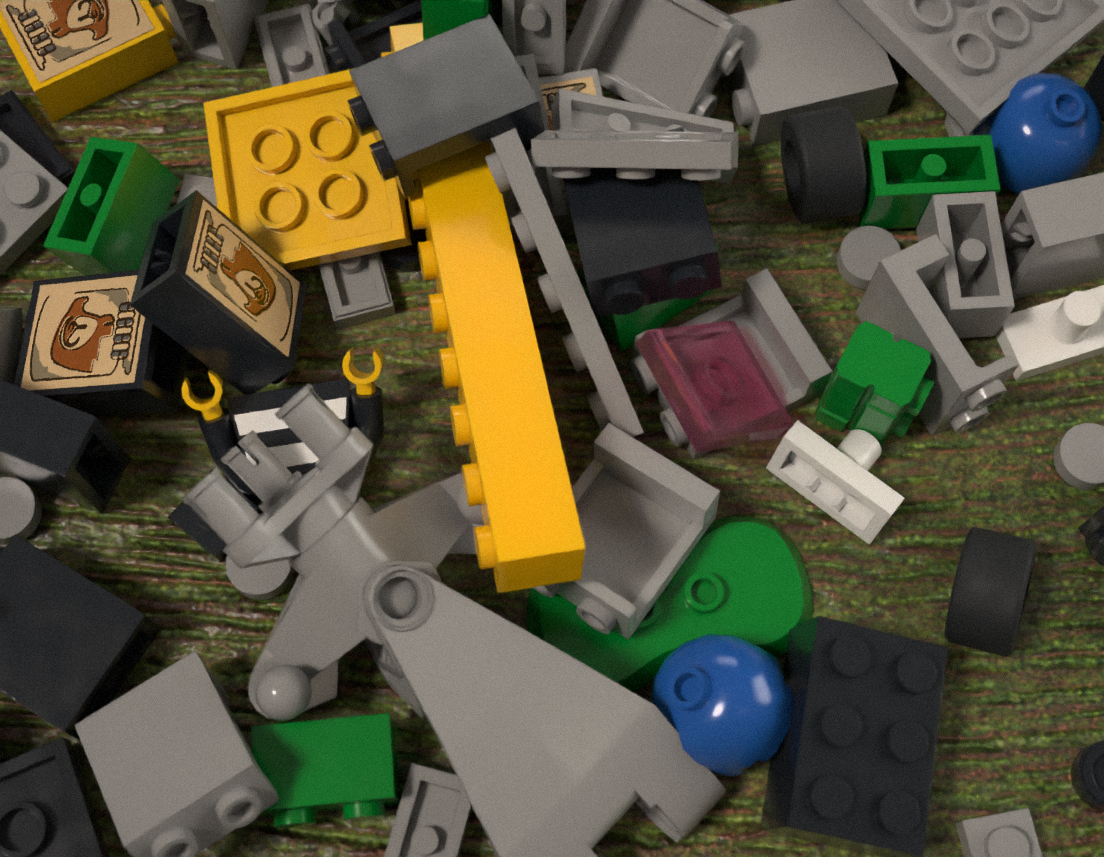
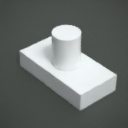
M1104 285L1086 291H1075L1066 297L1008 315L995 336L1004 356L1011 354L1018 364V367L1013 372L1016 381L1104 354Z
M797 420L781 440L766 467L767 470L869 545L904 500L903 496L868 472L881 455L882 449L874 436L860 429L850 431L840 445L835 448Z

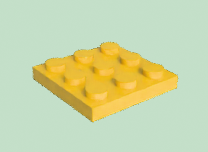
M349 70L203 103L217 208L290 271L412 245L404 196L395 178L383 181L369 148L370 144L377 141L373 133L361 136L350 112L347 100L357 97Z

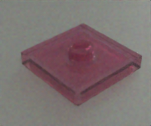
M734 321L651 329L636 342L638 349L696 453L780 438L794 425Z

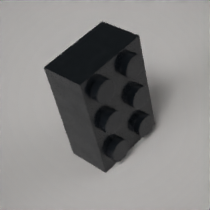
M816 616L790 629L783 678L784 683L791 687L794 704L790 729L777 752L770 758L760 830L876 857H924L948 647L822 616Z

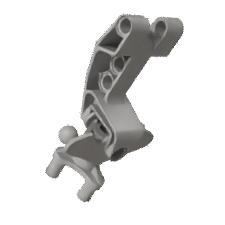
M309 383L287 401L275 415L278 419H282L318 458V461L315 463L316 467L304 475L299 471L292 474L257 437V433L252 430L238 444L255 461V466L236 446L232 447L220 460L227 464L261 499L262 503L259 505V508L263 513L259 515L220 475L221 472L217 468L206 475L181 499L186 505L189 504L227 544L223 551L240 569L289 560L288 563L299 573L249 678L247 687L249 700L255 709L267 718L285 721L294 719L304 711L337 697L338 659L364 640L388 685L421 718L426 715L483 826L495 857H598L591 849L634 803L656 826L677 843L681 838L685 839L726 794V789L710 769L696 763L683 750L679 733L654 704L443 585L436 571L437 566L447 553L477 554L474 527L484 526L480 505L471 507L467 505L462 472L372 509L359 495L373 444L357 426L350 430L313 391L314 388Z

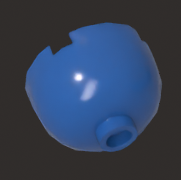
M1034 73L1018 80L1010 91L1009 98L987 120L974 129L973 135L992 136L999 183L1005 189L1020 194L1024 190L1079 178L1098 154L1102 137V123L1099 108L1090 93L1075 80L1057 73Z
M707 634L687 641L665 658L654 678L650 699L651 703L658 708L679 733L683 750L696 763L709 768L713 774L731 777L746 773L741 771V769L750 767L757 760L765 762L777 752L790 729L794 704L791 687L784 683L783 674L778 668L781 665L773 655L741 637Z

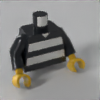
M352 347L343 358L342 363L343 372L347 379L310 385L314 388L313 391L350 430L357 426L373 444L365 471L366 474L384 438L382 389L375 386V380L384 369L385 357L384 353L375 347L373 350L375 369L370 373H363L354 366L353 359L355 354ZM213 370L208 371L210 381L215 387V393L207 399L196 397L191 391V384L188 378H185L182 386V397L188 406L202 412L198 423L213 462L240 493L256 495L220 459L232 447L236 446L255 466V461L238 444L252 430L257 433V437L292 474L299 471L304 475L316 467L315 463L318 461V458L282 419H278L275 415L287 401L306 385L228 397L227 409L221 408L219 404L223 391V381ZM350 381L356 384L355 388L352 389Z

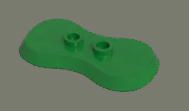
M729 516L711 523L629 640L614 630L609 634L595 630L580 618L576 612V605L558 593L551 598L539 593L534 588H531L529 592L526 621L529 633L634 693L655 678L665 658L680 645L707 634L741 637L770 653L775 658L784 655L787 651L790 629L812 619L813 598L810 580L800 553L781 528L768 520L753 516Z

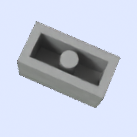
M995 191L932 195L916 228L918 242L936 234L949 253V257L929 293L958 338L994 336L1015 307Z

